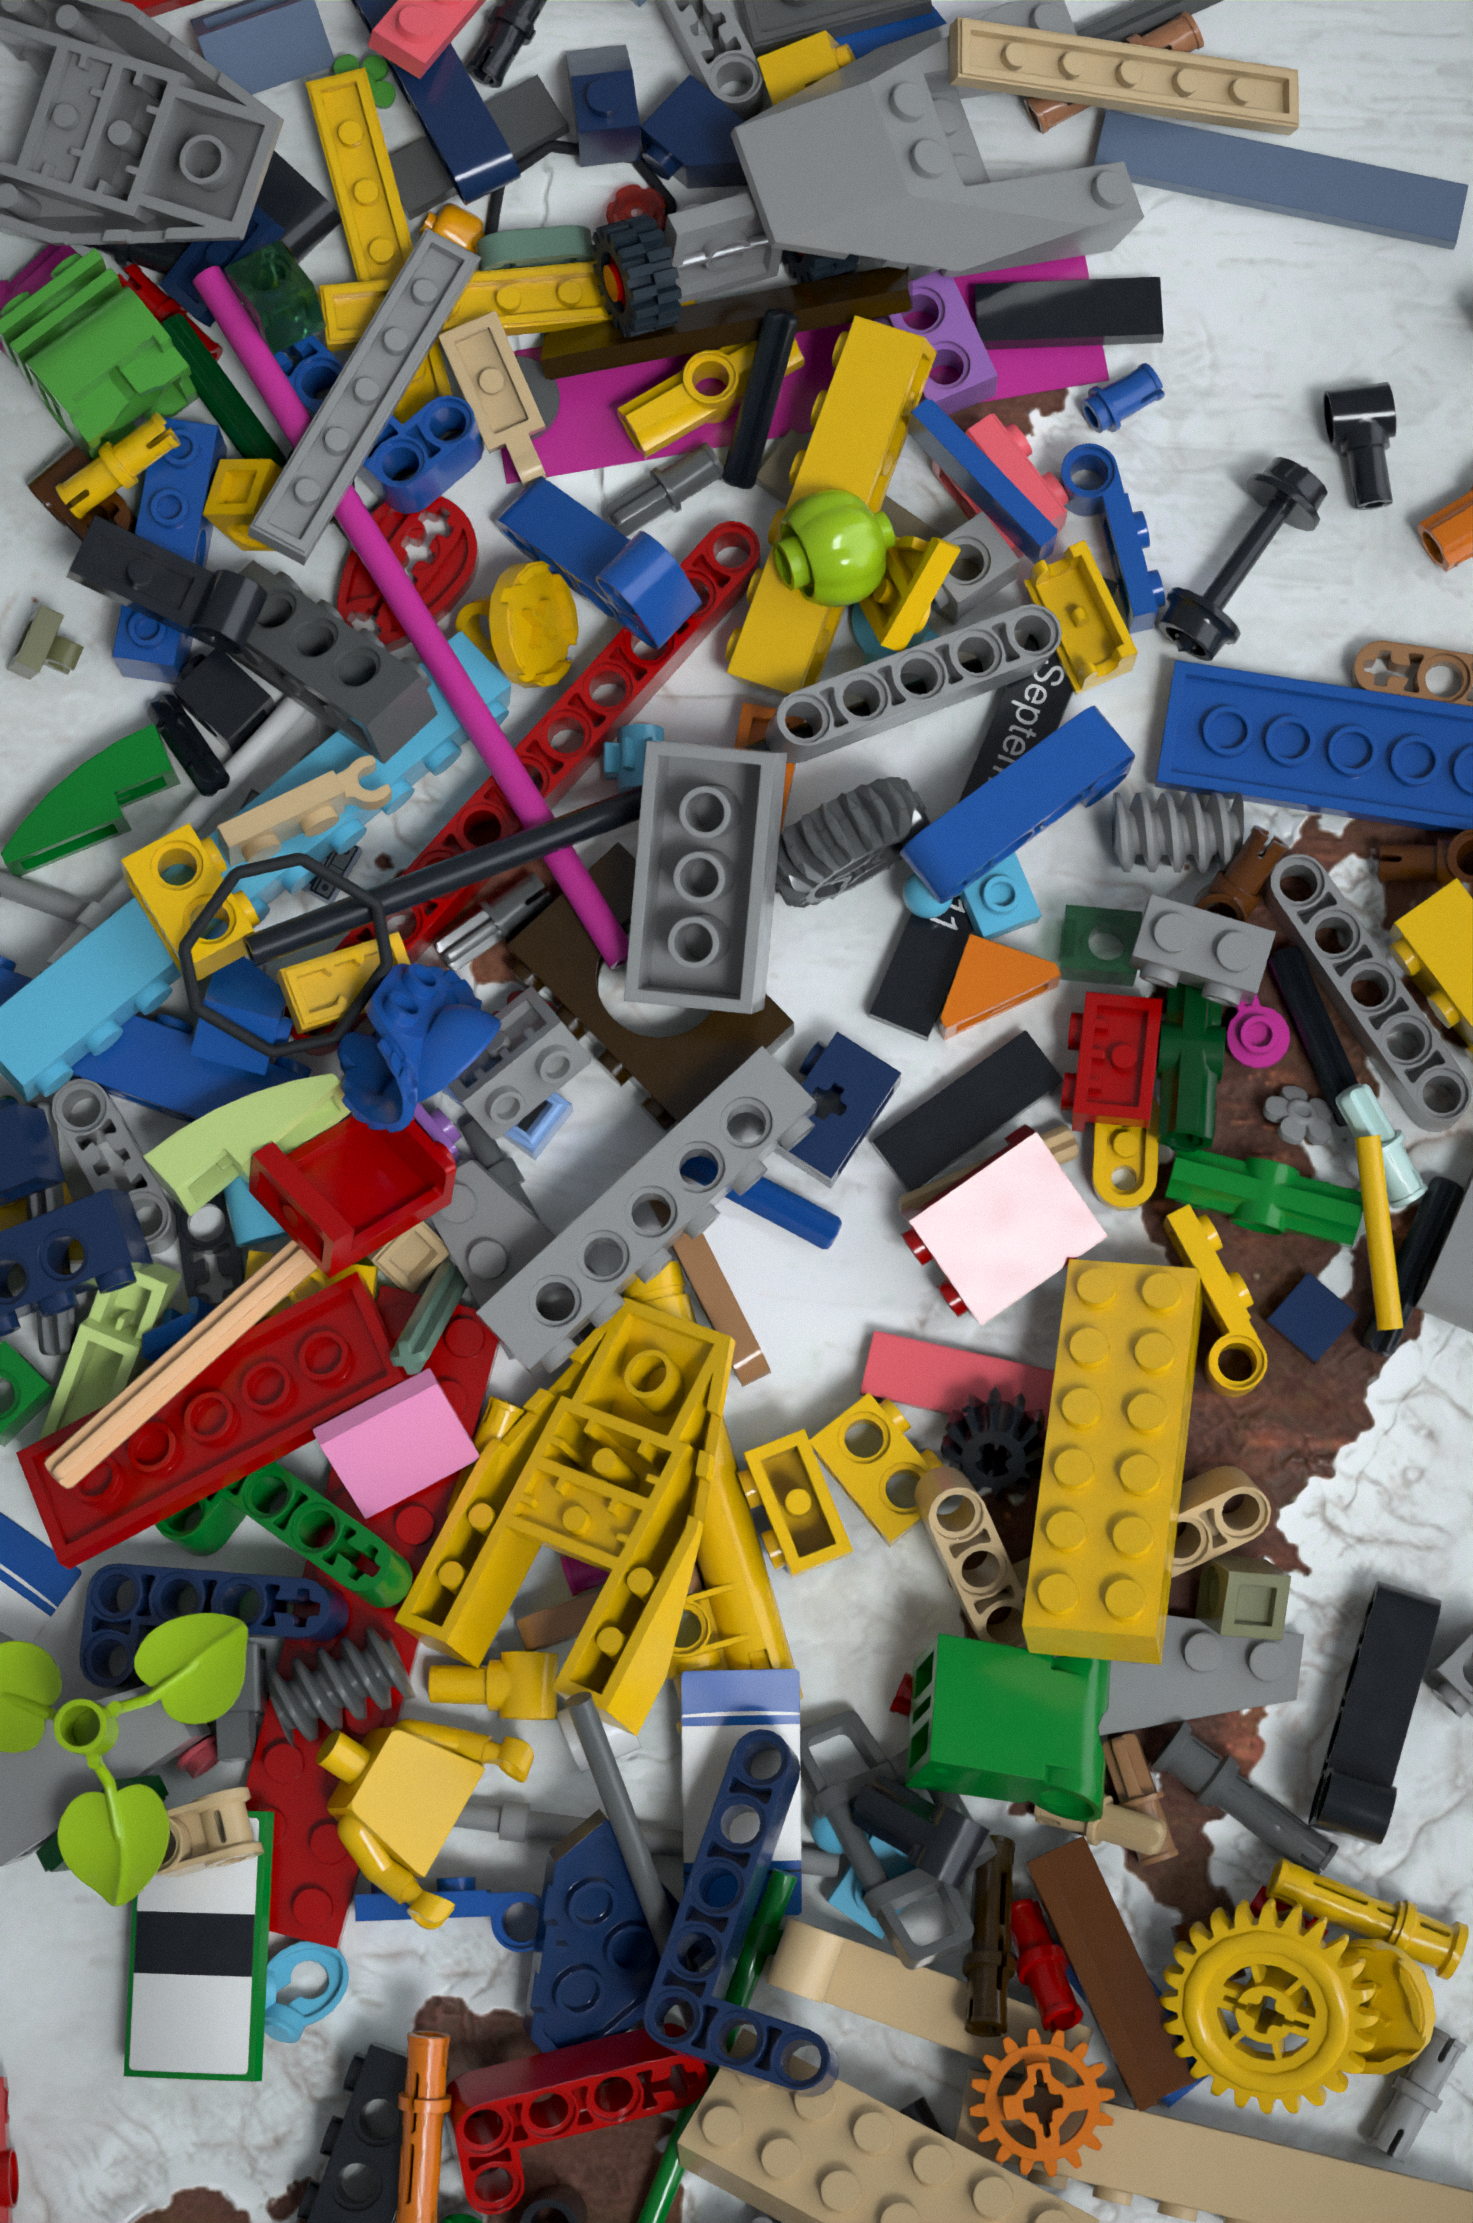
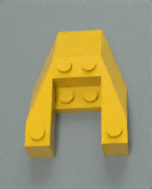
M624 1297L623 1300L626 1302L624 1306L599 1329L595 1328L569 1357L573 1363L548 1390L539 1388L524 1404L523 1408L527 1413L501 1441L493 1438L484 1447L394 1621L426 1647L478 1669L541 1546L609 1572L610 1575L552 1689L566 1700L576 1693L590 1692L601 1722L637 1736L667 1677L702 1536L736 1341L729 1335Z

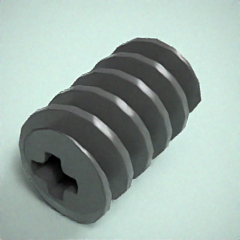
M371 1626L366 1627L365 1649L359 1650L347 1636L341 1638V1659L337 1661L323 1647H319L316 1649V1670L310 1671L298 1657L291 1659L292 1680L288 1682L274 1668L267 1670L270 1699L282 1729L293 1749L295 1728L309 1742L318 1739V1718H321L333 1731L342 1729V1708L344 1707L358 1721L366 1719L367 1697H370L381 1710L391 1708V1687L393 1686L406 1700L415 1698L410 1678L390 1634L389 1638L384 1640Z

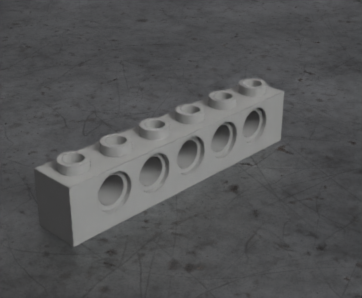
M761 1046L476 1312L479 1320L532 1376L542 1367L548 1373H552L576 1351L578 1346L572 1339L591 1322L599 1329L624 1306L626 1302L621 1298L620 1294L637 1278L644 1284L649 1283L672 1261L673 1257L667 1250L685 1233L692 1240L696 1239L720 1216L721 1213L714 1207L732 1189L740 1196L743 1195L762 1178L768 1170L762 1163L765 1158L779 1145L787 1152L790 1151L810 1133L815 1124L809 1117L815 1113L816 1101ZM740 1113H753L763 1121L765 1131L756 1141L742 1143L735 1140L728 1132L729 1122ZM703 1156L715 1163L718 1174L712 1183L704 1187H693L682 1179L680 1175L681 1168L692 1157ZM648 1200H656L665 1204L671 1213L668 1223L662 1229L654 1232L640 1229L633 1221V1214L641 1203ZM601 1244L612 1245L623 1255L620 1268L609 1276H597L586 1267L588 1253L594 1247ZM555 1288L565 1289L575 1298V1306L572 1313L560 1321L547 1320L538 1312V1304L542 1295L548 1290Z

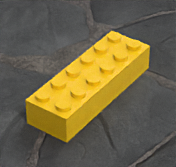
M1069 1259L1022 1628L1029 1653L1162 1664L1203 1305L1198 1268Z

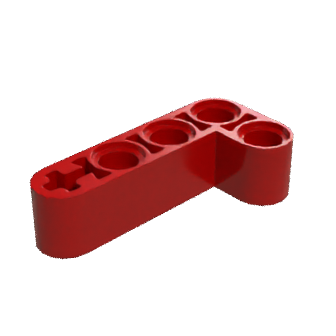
M664 2023L665 2032L669 2037H679L688 2032L680 2025ZM641 2028L468 2071L457 2076L449 2083L446 2089V2094L451 2095V2111L445 2113L454 2164L470 2206L477 2212L494 2215L510 2210L519 2202L524 2192V2176L519 2153L521 2148L684 2108L695 2103L704 2094L708 2086V2072L704 2063L673 2053L654 2041L646 2031V2028ZM618 2077L613 2083L606 2086H598L605 2079ZM554 2093L547 2100H544L542 2102H533L536 2098L543 2094ZM489 2109V2111L478 2118H468L476 2111ZM499 2167L493 2173L479 2176L484 2170Z

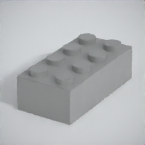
M646 741L624 1001L753 1014L764 1009L787 752L669 741Z

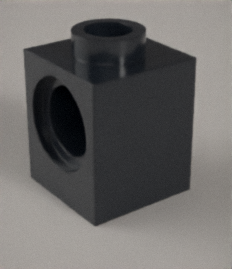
M216 648L207 657L204 654H199L189 661L178 675L177 681L180 684L173 690L182 707L232 755L239 750L276 709L272 697L224 651Z

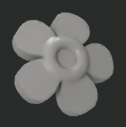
M1284 1086L1279 1093V1097L1271 1096L1266 1100L1263 1106V1114L1268 1120L1280 1123L1277 1133L1283 1141L1297 1145L1306 1137L1312 1144L1321 1146L1326 1144L1333 1133L1328 1122L1333 1116V1111L1324 1100L1312 1098L1308 1102V1095L1305 1090L1297 1086Z

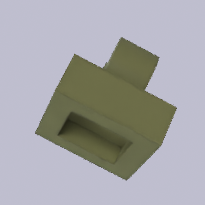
M40 605L31 613L7 670L30 680L40 672L43 664L56 671L68 675L70 670L73 671L84 647L69 639L57 636L56 634L64 615Z

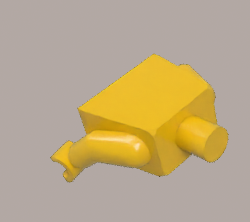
M407 1718L400 1720L393 1727L372 1729L366 1735L361 1745L341 1731L335 1730L320 1747L316 1756V1763L341 1779L328 1801L327 1809L339 1821L337 1825L338 1837L364 1876L399 1905L403 1903L410 1905L407 1912L420 1927L426 1930H434L442 1926L454 1911L455 1904L443 1897L424 1891L418 1885L416 1878L425 1877L484 1773L485 1768L483 1766L486 1763L498 1765L506 1775L518 1782L524 1783L529 1774L534 1754L531 1746L518 1738L505 1736L502 1744L493 1742L492 1736L453 1726Z

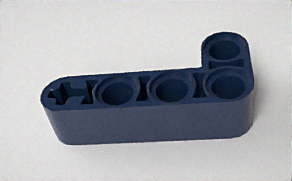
M119 1563L109 1564L97 1570L90 1579L87 1589L79 1654L80 1668L88 1681L102 1688L125 1692L147 1685L139 1678L135 1671V1655L140 1644L156 1627L172 1619L182 1617L178 1610L177 1601L182 1590L191 1584L197 1592V1603L193 1611L188 1615L217 1613L242 1620L239 1614L241 1598L248 1591L255 1589L259 1596V1609L251 1620L244 1622L248 1628V1637L315 1643L328 1642L338 1637L345 1629L349 1618V1607L344 1595L338 1589L306 1578ZM132 1580L135 1586L134 1601L128 1609L121 1612L116 1600L118 1589L126 1581ZM315 1602L320 1604L319 1616L313 1615L306 1619L287 1613V1603L304 1606L314 1605ZM123 1645L127 1651V1665L120 1675L114 1677L109 1669L110 1655L116 1647Z

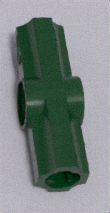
M1179 982L1176 988L1166 987V1019L1161 1021L1156 1069V1079H1161L1157 1143L1164 1144L1173 1151L1195 1152L1198 1149L1212 1147L1217 1108L1216 1088L1217 1084H1221L1226 1027L1221 1026L1222 1004L1203 998L1201 996L1202 989Z

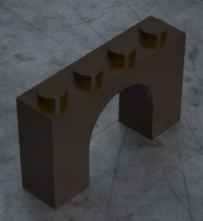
M617 842L587 871L627 935L630 932L636 859ZM564 893L507 944L510 957L515 962L508 970L525 989L532 985L537 992L542 990L558 1006L554 1013L577 1041L584 1035L590 1039L602 1052L595 1059L599 1066L620 1087L629 1080L642 1093L645 1099L639 1106L663 1132H666L671 1126H677L761 1046L773 1055L794 1035V1022L767 994H765L764 1009L761 1011L745 1014L714 1010L696 1027L676 1036L662 1038L647 1037L624 1028L607 1012L599 997V977L605 960Z

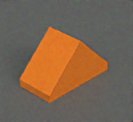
M970 934L940 1017L939 1032L943 1040L945 1041L1057 988L1061 973L1056 963Z

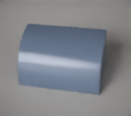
M246 0L190 20L203 58L251 95L334 66L335 59L315 0Z

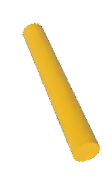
M1381 1135L1356 1137L1355 1146L1377 1331L1403 1328Z

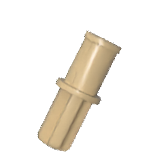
M1104 1794L1102 1818L1094 1822L1065 1819L1053 1815L1036 1805L1034 1809V1815H1036L1035 1822L1077 1833L1086 1837L1087 1843L1093 1846H1098L1102 1841L1143 1854L1153 1855L1160 1853L1167 1833V1824L1162 1819L1113 1805L1112 1797Z

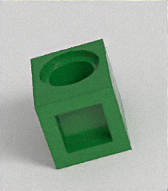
M4 1340L0 1344V1383L8 1382L12 1384L15 1399L10 1409L0 1414V1445L3 1447L54 1399L57 1390L15 1347Z

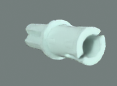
M1358 1083L1343 1090L1336 1097V1105L1354 1137L1381 1135L1390 1206L1392 1208L1402 1207L1421 1197L1428 1187L1420 1177L1402 1144L1405 1135L1402 1130L1393 1129L1370 1086Z

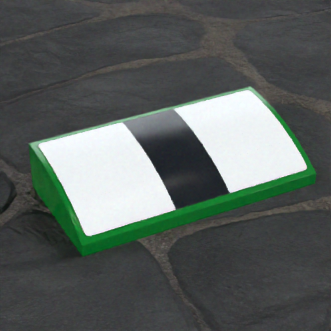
M247 1811L254 1841L262 1843L264 1850L262 1855L239 1863L207 1868L179 1877L154 1876L144 1890L133 1898L124 2076L218 2081H262L274 1812ZM171 1831L168 1848L162 1863L169 1861L176 1848V1840Z

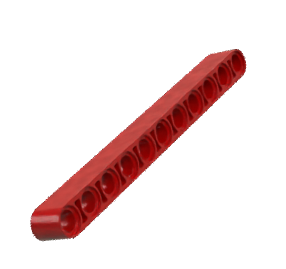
M735 521L718 524L710 530L680 564L696 593L703 595L708 600V604L699 613L692 614L665 642L667 649L661 657L651 661L637 657L633 650L641 640L623 627L514 749L529 776H533L542 782L540 794L550 810L559 803L603 753V743L613 742L617 738V729L628 725L745 595L754 572L757 568L761 567L760 544L757 535L751 527ZM728 547H739L749 555L747 562L736 568L725 567L719 564L715 558L720 551ZM605 684H616L626 692L623 700L611 707L595 703L592 695L596 689ZM575 730L584 737V742L575 752L567 754L554 750L551 747L552 739L560 731ZM492 774L401 876L477 848L478 846L469 843L467 838L470 830L479 823L489 822L497 825L501 829L498 839L524 830L523 825ZM491 877L385 917L386 923L399 915L410 916L416 920L417 925L414 933L408 939L402 940L410 964L415 963ZM373 922L351 930L332 953L376 939ZM286 1005L284 1016L291 1018L290 1012ZM367 1013L360 1014L347 1033L354 1032L367 1017ZM338 1022L330 1024L324 1033L332 1032ZM293 1023L290 1034L293 1041L311 1037L303 1033L297 1034ZM339 1042L304 1052L314 1056L331 1054L336 1050Z

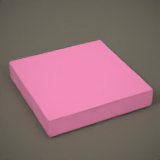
M430 1368L313 1429L319 1446L365 1519L470 1465L480 1457L472 1439Z

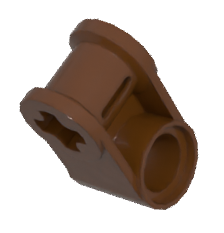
M73 443L27 484L29 490L64 527L67 526L82 542L95 515L135 534L137 519L131 513L125 500L116 491L88 511L82 519H78L69 510L72 507L70 502L65 505L55 487L60 483H64L92 462Z

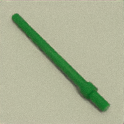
M773 1868L755 1916H752L724 2001L748 2009L768 1954L775 1955L784 1931V1928L779 1925L798 1879L795 1875ZM741 2026L733 2029L727 2038L726 2048L728 2054L734 2045ZM704 2063L708 2072V2086L704 2094L695 2103L680 2109L637 2223L666 2222L686 2170L680 2166L677 2142L718 2073L719 2068Z

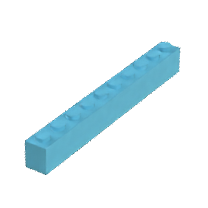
M460 631L448 640V643L500 726L509 714L507 707L510 704L511 683L471 640ZM423 662L419 666L430 679L431 685L427 690L438 714L385 764L375 758L376 771L363 776L359 781L362 788L370 791L389 784L392 789L391 800L385 806L375 810H365L355 805H346L345 812L338 815L340 819L333 827L316 836L306 837L304 833L290 838L281 843V850L271 858L293 853H303L321 862L334 850L339 855L347 852L365 835L367 828L364 826L382 810L386 815L397 811L413 795L415 789L412 786L429 772L434 776L443 773L459 758L462 753L460 746L470 738ZM336 732L232 818L331 770L338 774L347 769L356 759L369 756L370 754L339 732ZM218 830L209 836L216 844L227 866V871L221 873L223 879L235 867L247 864L245 860L230 867L219 847ZM176 864L165 871L161 878L168 884L179 886L191 881L196 873L186 865ZM299 865L240 879L231 893L234 894L242 890L251 902L261 923L270 912L268 904L285 890L290 894L300 891L316 875ZM135 897L0 1006V1073L27 1103L40 1092L44 1097H47L59 1090L73 1075L74 1071L71 1067L89 1052L97 1056L110 1048L123 1033V1029L120 1026L138 1011H141L143 1015H147L156 1010L171 995L173 989L170 985L181 977L180 972ZM213 918L200 938L207 940L217 939L227 931L228 926L222 920Z

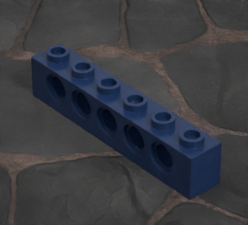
M104 1189L0 1232V1337L19 1330L21 1326L18 1319L36 1311H40L41 1317H49L78 1306L79 1303L76 1295L98 1287L99 1293L105 1294L132 1285L137 1281L134 1272L154 1264L129 1192ZM77 1239L83 1247L84 1260L80 1268L72 1273L66 1266L65 1252L69 1244ZM19 1263L25 1271L26 1282L22 1291L14 1296L8 1288L7 1277L11 1268Z

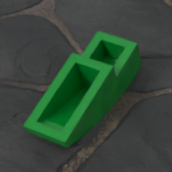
M154 723L116 741L81 764L45 796L21 823L1 852L5 865L13 875L21 877L132 831L123 809L124 807L181 784L163 739Z

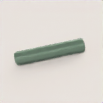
M444 1262L439 1265L390 1353V1360L393 1366H403L407 1375H415L421 1372L468 1286L460 1270H456L453 1262Z

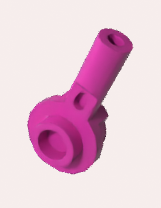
M1256 995L1251 1004L1240 1001L1239 1006L1235 1007L1237 1014L1230 1021L1227 1029V1048L1232 1057L1242 1066L1251 1069L1269 1068L1278 1063L1287 1052L1290 1042L1289 1027L1284 1018L1274 1009L1260 1005L1258 995Z

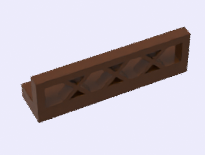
M1081 1836L1023 1863L1134 2108L1141 2112L1158 2104V2099L1197 2082L1189 2074L1191 2068L1186 2057H1177L1173 2052V2049L1179 2042L1176 2035L1167 2033L1163 2028L1165 2020L1168 2019L1085 1837Z

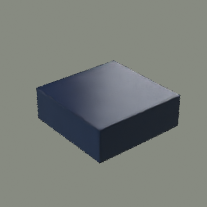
M1308 1273L1265 1323L1314 1365L1358 1314L1311 1273Z

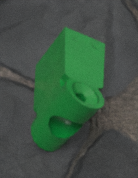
M938 1633L914 1660L905 1787L1016 1803L1031 1801L1039 1808L1065 1819L1080 1822H1094L1101 1819L1104 1804L1106 1761L1098 1726L1103 1714L1109 1708L1111 1660L1070 1656L1054 1658L1053 1655L1029 1653V1650L1025 1648Z

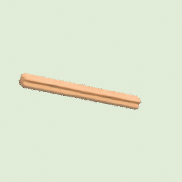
M291 1239L50 1454L44 1462L50 1475L64 1488H73L318 1269L317 1265Z

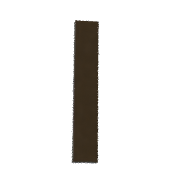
M909 266L906 269L883 267L682 306V314L678 315L680 320L677 324L631 338L622 336L620 329L617 330L613 325V320L548 332L544 335L541 354L544 375L546 379L554 380L757 341L765 312L769 308H780L795 313L798 316L796 333L853 322L855 315L871 319L908 312L910 309H913V281Z

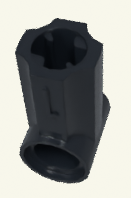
M881 1774L870 1784L864 1785L854 1803V1825L908 1855L906 1861L955 1889H959L990 1832L989 1829L939 1801L934 1805L920 1797L913 1790Z

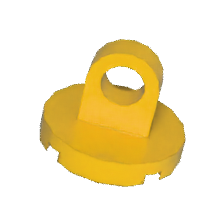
M543 561L510 565L498 577L492 594L477 598L465 605L459 611L455 622L456 634L462 631L490 662L499 663V666L511 682L523 688L546 687L558 684L570 670L573 660H566L568 646L576 645L579 632L576 605L569 585L560 574H551L548 570L551 565ZM480 615L489 618L491 640L487 639L479 626Z
M1354 1939L1348 1942L1340 1958L1343 1962L1355 1960L1361 1956L1366 1958L1365 1967L1353 1981L1354 1983L1375 1982L1377 1988L1369 2000L1359 2005L1366 2008H1378L1380 2011L1379 2019L1374 2025L1361 2028L1364 2032H1370L1376 2036L1374 2047L1369 2051L1354 2052L1357 2055H1361L1366 2061L1365 2068L1360 2074L1385 2075L1416 2060L1430 2042L1436 2020L1433 1991L1427 1981L1425 1971L1402 1949L1380 1939ZM1306 1990V2006L1315 2010L1310 1993Z

